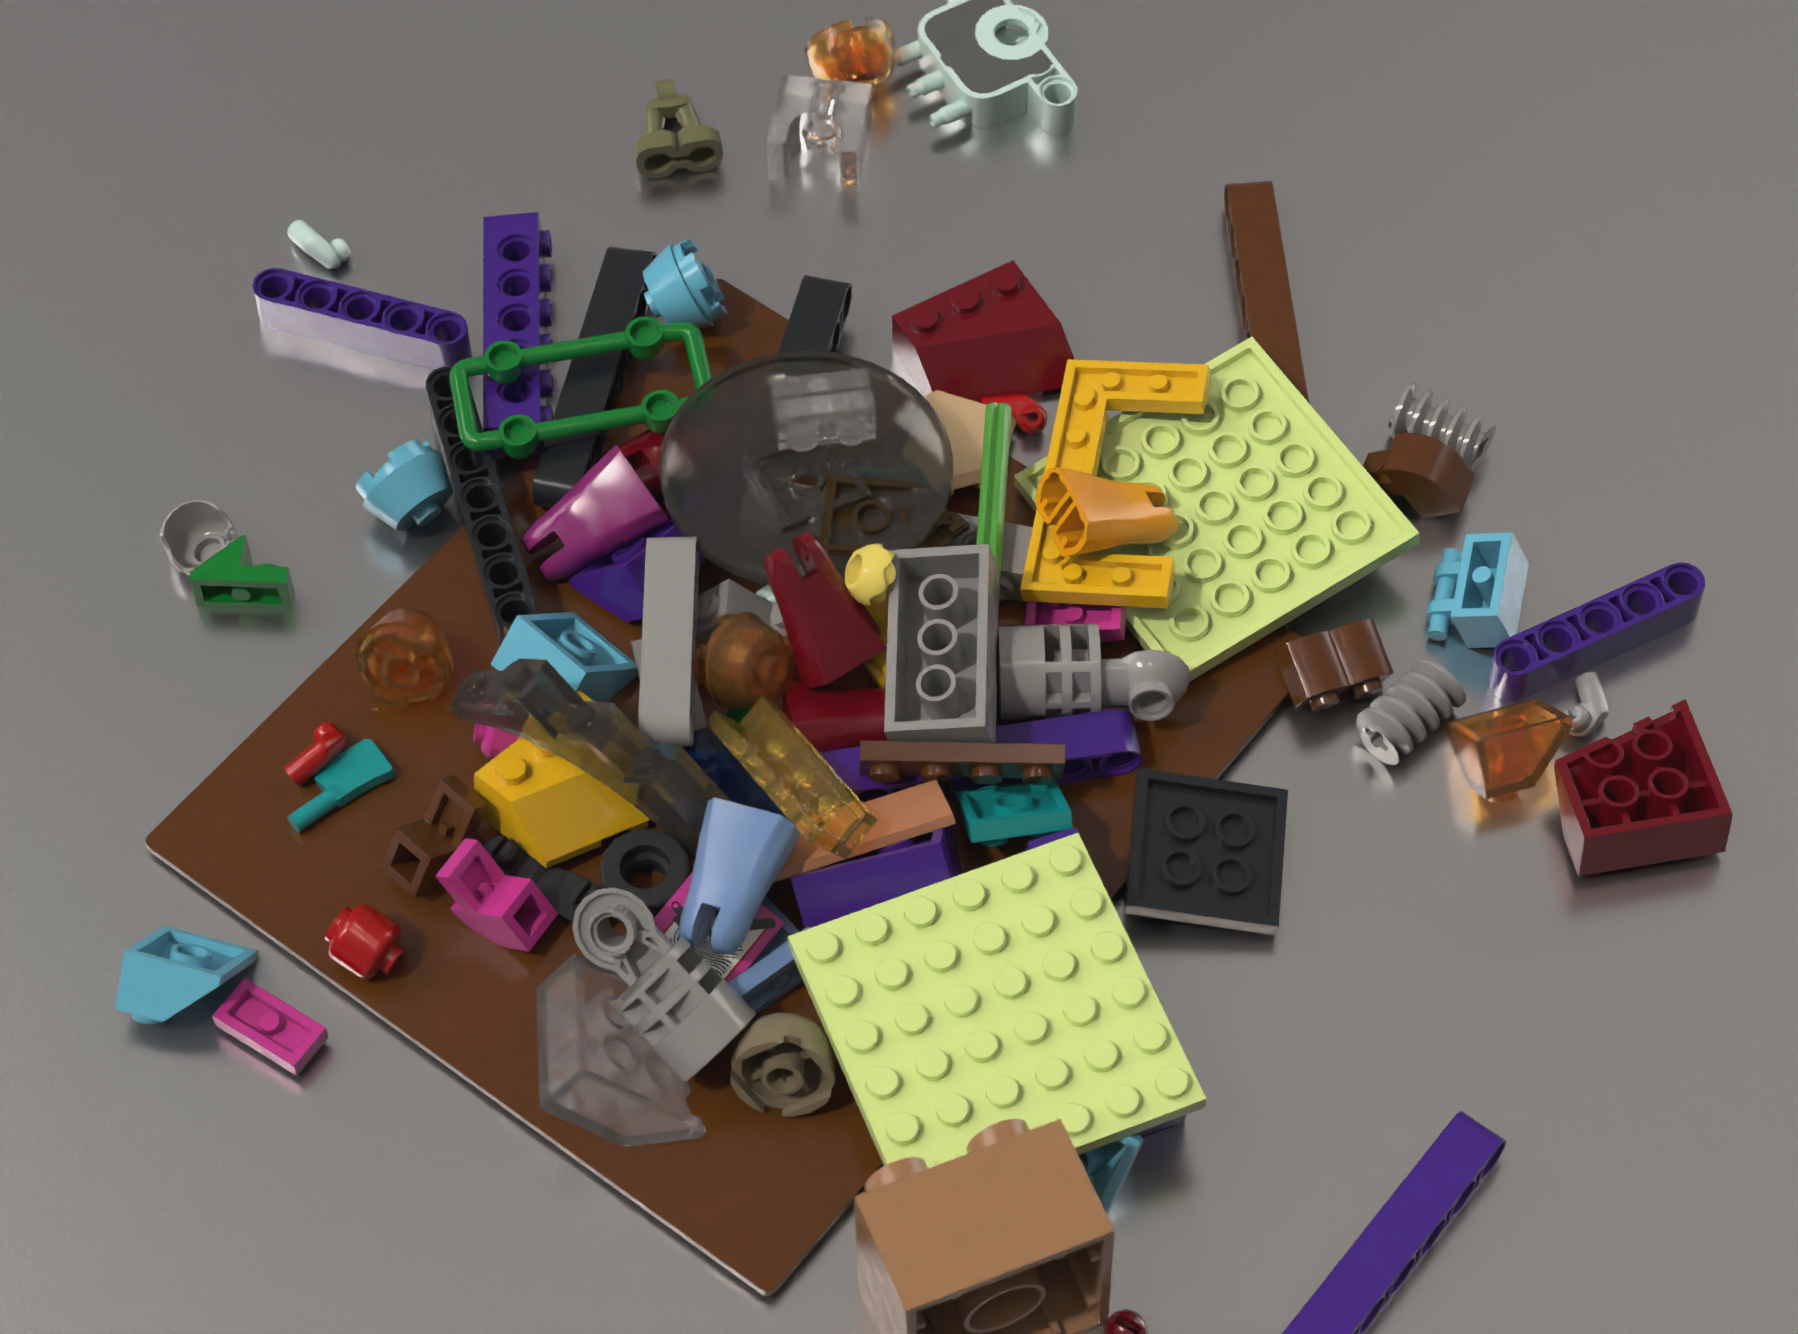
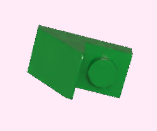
M246 535L238 537L190 571L189 581L197 607L293 610L295 592L289 567L267 563L252 566V557Z

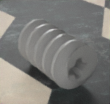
M1410 382L1401 393L1390 415L1388 426L1391 428L1392 439L1394 440L1397 433H1416L1432 437L1456 451L1470 469L1474 471L1487 453L1496 426L1493 425L1486 433L1481 431L1483 416L1477 415L1469 425L1466 424L1467 408L1463 406L1453 416L1448 415L1450 400L1447 398L1443 399L1436 408L1432 407L1433 392L1430 390L1426 391L1419 400L1414 398L1417 385L1414 382Z
M1428 660L1418 661L1410 668V672L1403 674L1397 679L1396 684L1388 687L1384 691L1383 696H1379L1371 702L1370 708H1365L1357 715V732L1364 746L1374 757L1386 764L1396 765L1400 762L1398 753L1402 755L1409 754L1413 750V742L1420 743L1426 739V730L1434 731L1440 726V719L1446 720L1453 714V707L1459 708L1466 702V694L1458 680L1447 669Z

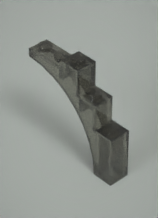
M518 659L508 665L503 671L476 670L460 683L458 695L448 706L462 721L485 724L512 733L547 749L582 769L639 809L664 832L680 841L694 861L696 859L699 836L708 800L719 798L730 801L680 745L650 743L613 702L584 701L547 660Z

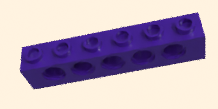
M538 212L483 217V355L486 349L497 341H511L516 343L521 349L553 343L551 333L546 334L545 327L553 326L551 299H545V292H553L551 265L545 264V258L553 256L550 230H542ZM546 364L524 367L519 378L510 384L497 383L488 374H484V432L499 430L502 421L512 415L528 416L535 423L551 421L554 416L552 405H546V398L554 397L552 370L546 369ZM545 441L538 442V446L531 455L542 454ZM502 448L490 450L492 458L511 457Z

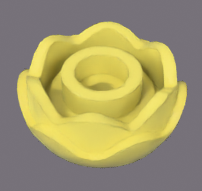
M876 543L861 547L851 555L846 566L845 585L852 597L866 606H871V603L884 601L886 599V587L896 577V570L892 563L895 554L884 549L883 544Z

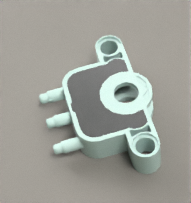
M947 0V5L923 16L918 24L917 41L898 48L894 53L885 57V64L890 69L918 60L921 69L926 75L907 86V92L910 97L915 98L938 90L949 105L940 108L939 111L930 115L929 121L933 127L937 128L943 124L948 125L961 119L965 124L975 128H989L1025 112L1031 116L1042 131L1050 135L1067 134L1076 125L1078 88L1073 79L1047 48L1048 26L1044 18L1033 9L1022 5H1013L1010 0ZM1009 25L1020 26L1024 28L1026 31L1021 29H1009Z

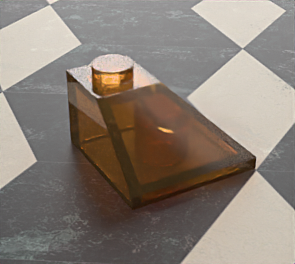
M1537 698L1444 722L1445 732L1470 789L1491 802L1513 800L1519 796L1518 791L1535 787L1573 727L1569 715Z

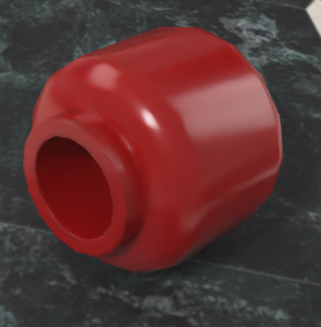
M367 903L360 904L354 907V909L345 906L333 921L324 937V940L329 943V958L361 980H369L379 971L389 975L405 950L397 945L401 937L400 925Z

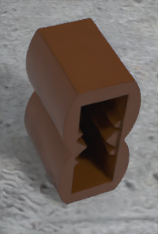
M1373 618L1292 640L1274 653L1295 708L1310 705L1313 712L1338 704L1340 702L1339 696L1354 693L1356 699L1374 695L1384 689L1382 682L1394 673Z

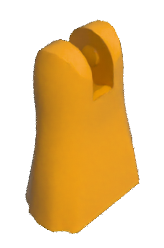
M1057 467L1056 469H1047L1037 487L1036 507L1044 522H1047L1048 525H1055L1052 529V538L1063 557L1103 551L1124 545L1156 544L1172 537L1179 528L1178 519L1171 508L1162 507L1166 497L1159 486L1108 480L1088 473Z

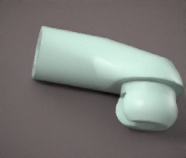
M303 220L294 221L288 228L289 238L301 250L327 269L340 268V263L348 261L351 257V251L343 239L336 238L331 243H328L326 239Z

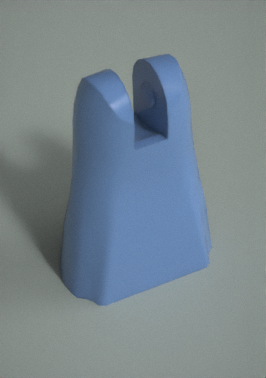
M719 798L708 800L699 836L692 879L680 919L679 939L684 937L691 945L701 946L708 936L716 912L719 911L711 934L712 950L727 955L734 953L744 941L764 897L799 840L801 829L780 814Z

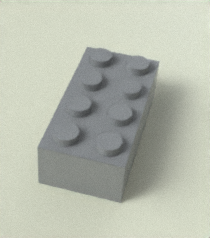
M979 544L890 550L895 554L892 563L896 570V577L889 585L884 717V733L887 740L996 743L999 570L990 545Z

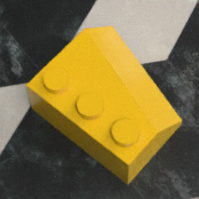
M581 691L574 694L474 773V792L489 804L483 820L509 840H514L518 847L545 868L601 846L602 839L627 829L630 832L647 828L649 820L666 813L674 817L688 811V803L655 747H641L638 733Z

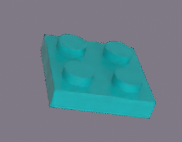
M1053 779L1052 783L1046 785H1030L1022 781L955 790L956 809L971 843L979 842L983 846H998L1007 843L1009 838L1029 835L1033 839H1038L1073 828L1071 809L1055 779Z

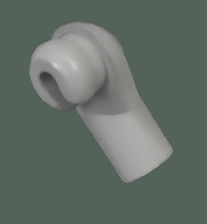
M1596 672L1583 673L1575 680L1581 702L1575 704L1571 712L1566 708L1562 716L1565 729L1572 736L1585 737L1591 735L1608 717L1609 708L1600 677Z

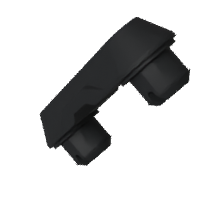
M504 835L491 837L485 845V850L505 875L532 879L559 913L558 915L573 922L575 910L582 900L596 890L601 889L570 871H564L555 865L545 868L518 847L514 840H508Z

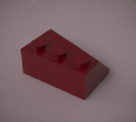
M1014 260L892 315L893 351L925 396L938 390L981 403V397L1026 394L1032 399L1043 397V391L1062 388L1067 360H1075L1062 324Z
M1686 699L1672 705L1669 713L1657 719L1651 720L1648 716L1633 723L1632 730L1614 739L1608 737L1601 738L1555 760L1554 770L1563 836L1578 876L1725 852L1733 812Z

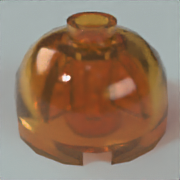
M865 17L867 26L853 27L851 19L822 29L809 39L811 49L805 48V55L814 79L828 93L840 97H850L853 101L866 100L874 96L877 92L876 89L880 88L892 75L896 61V47L891 27L885 20Z

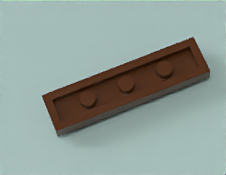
M860 741L859 776H870L872 781L882 783L898 781L900 776L921 777V780L924 782L936 779L938 783L949 782L951 777H972V781L978 784H996L1001 782L1002 778H1023V782L1026 784L1046 785L1052 783L1053 779H1062L1065 767V744Z

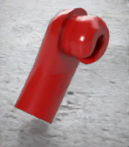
M323 722L318 725L313 732V740L315 742L283 767L289 777L299 787L346 748V735L343 730L338 729L335 723Z

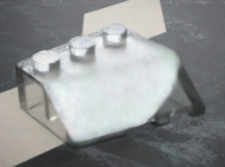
M574 953L536 988L540 1109L624 1147L700 1138L706 1132L701 1117L691 1116L685 1097L691 1093L688 1080L683 1083L651 1047L611 1007L616 999L629 987L628 984L618 974L598 967L593 962Z

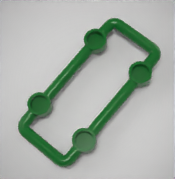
M647 316L633 319L627 325L626 330L622 332L521 349L516 343L511 341H497L486 349L484 355L466 358L453 365L449 376L459 436L462 443L468 449L477 452L502 448L504 452L516 459L529 457L538 446V442L645 424L654 433L667 434L674 430L681 417L706 412L713 406L716 399L715 386L700 329L688 322L662 325L657 319ZM685 341L697 393L695 396L678 398L670 391L656 390L646 395L642 404L539 423H535L533 419L525 415H512L502 421L499 430L478 432L468 377L488 374L497 383L510 384L519 378L524 367L629 350L638 359L650 360L661 352L664 343Z

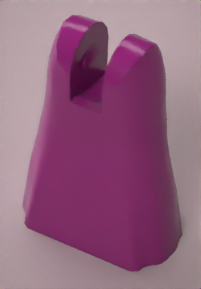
M615 445L589 469L566 495L533 523L523 536L521 543L528 554H533L542 550L556 539H561L565 547L548 558L539 568L548 581H556L577 573L589 564L646 536L671 521L622 451Z

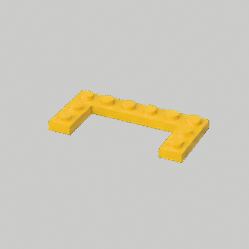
M1068 359L1045 471L1049 468L1056 469L1057 467H1062L1097 476L1109 410L1204 414L1211 379L1209 365ZM1038 509L1036 510L1020 587L1023 601L1169 609L1176 571L1174 557L1085 553L1063 557L1052 538V529L1055 525H1048L1047 522H1044Z

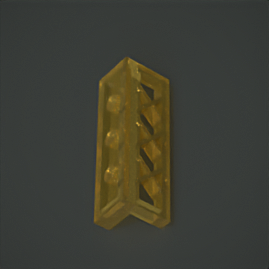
M761 696L740 723L717 711H714L706 721V724L786 817L795 823L794 826L808 842L846 859L877 822L878 819L774 702Z

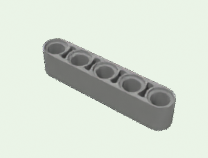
M697 537L647 538L638 716L641 747L693 745L699 590V546Z

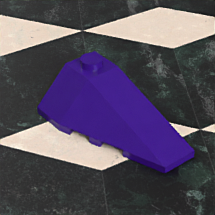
M750 468L720 475L676 504L673 508L676 513L667 515L671 522L584 567L568 579L575 590L624 622L643 619L647 538L697 537L700 568L748 488L752 475H754Z

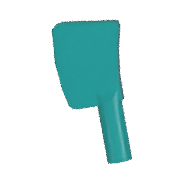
M363 739L341 752L315 775L316 784L323 792L288 815L289 823L296 832H301L335 807H342L360 794L392 779L395 775L391 764L371 739Z

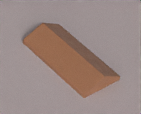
M935 779L796 824L801 829V836L774 882L956 824L954 815L937 780Z

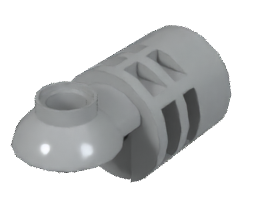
M1098 623L998 626L997 659L1000 721L1042 720L1099 712L1101 708H1130L1131 713L1141 720H1160L1167 717L1173 711L1174 705L1186 693L1191 679L1189 667L1180 657L1167 651L1150 649L1134 652L1121 659H1101Z
M619 888L599 889L586 896L575 910L572 928L575 942L583 955L598 967L615 971L629 986L611 1007L651 1047L683 1083L714 1058L755 1016L756 1012L721 978L684 937L673 944L655 926L653 914L645 902L632 892ZM615 917L620 919L626 926L627 934L623 935L614 931L609 924L608 918Z

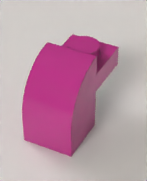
M465 838L435 875L455 900V903L450 908L454 914L473 931L506 948L529 952L559 914L532 879L505 875L478 840Z

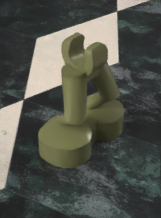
M673 79L656 81L658 98L647 102L644 135L634 144V157L639 173L646 178L660 179L672 174L676 168L686 167L693 172H706L717 167L723 158V146L719 131L713 127L701 125L690 98L687 95H676ZM676 117L682 127L678 131V136H674L671 131L663 130L665 119Z

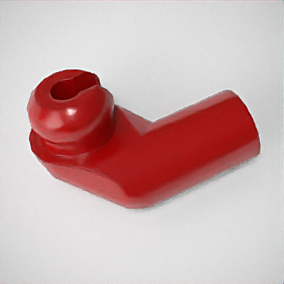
M1026 394L981 397V403L986 405L991 402L1009 404L1012 408L1011 414L1017 421L1016 426L1026 433H1038L1047 424L1046 411Z

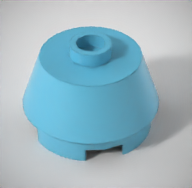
M690 238L677 245L670 242L643 270V277L649 290L644 293V296L656 318L662 316L666 324L688 322L698 328L714 326V320L728 314V311L720 303V301L724 300V297L709 265L705 266L701 259L696 260L693 253L697 252L698 248Z
M414 439L386 454L390 460L378 469L375 477L367 470L356 484V490L364 499L363 508L397 531L407 530L417 524L418 526H423L429 523L441 513V507L453 494V488L442 452L440 450H433L427 440L421 444L418 439Z

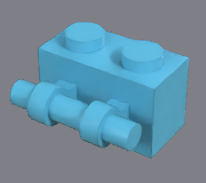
M1513 532L1466 534L1462 553L1454 548H1447L1443 551L1441 563L1435 566L1433 583L1436 585L1434 600L1429 602L1426 613V620L1430 623L1428 629L1429 638L1436 641L1445 640L1448 635L1449 626L1455 624L1468 648L1496 647L1504 639L1517 634L1529 563Z

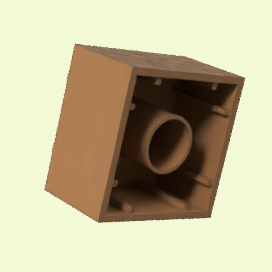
M1021 1119L1000 1121L983 1129L970 1140L967 1145L968 1154L928 1168L926 1162L918 1157L896 1160L874 1172L865 1183L866 1192L854 1196L859 1292L878 1334H1085L1105 1326L1109 1317L1115 1231L1061 1119L1032 1130Z

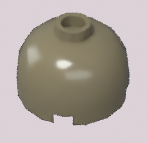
M781 1012L762 1016L743 1031L732 1054L731 1085L737 1096L753 1109L765 1112V1105L773 1108H782L781 1116L794 1117L812 1113L826 1104L831 1097L832 1087L836 1081V1055L825 1030L810 1018L796 1013Z

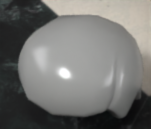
M201 498L182 502L168 513L159 535L172 565L180 573H185L188 577H190V571L238 538L232 521L223 509L217 504Z

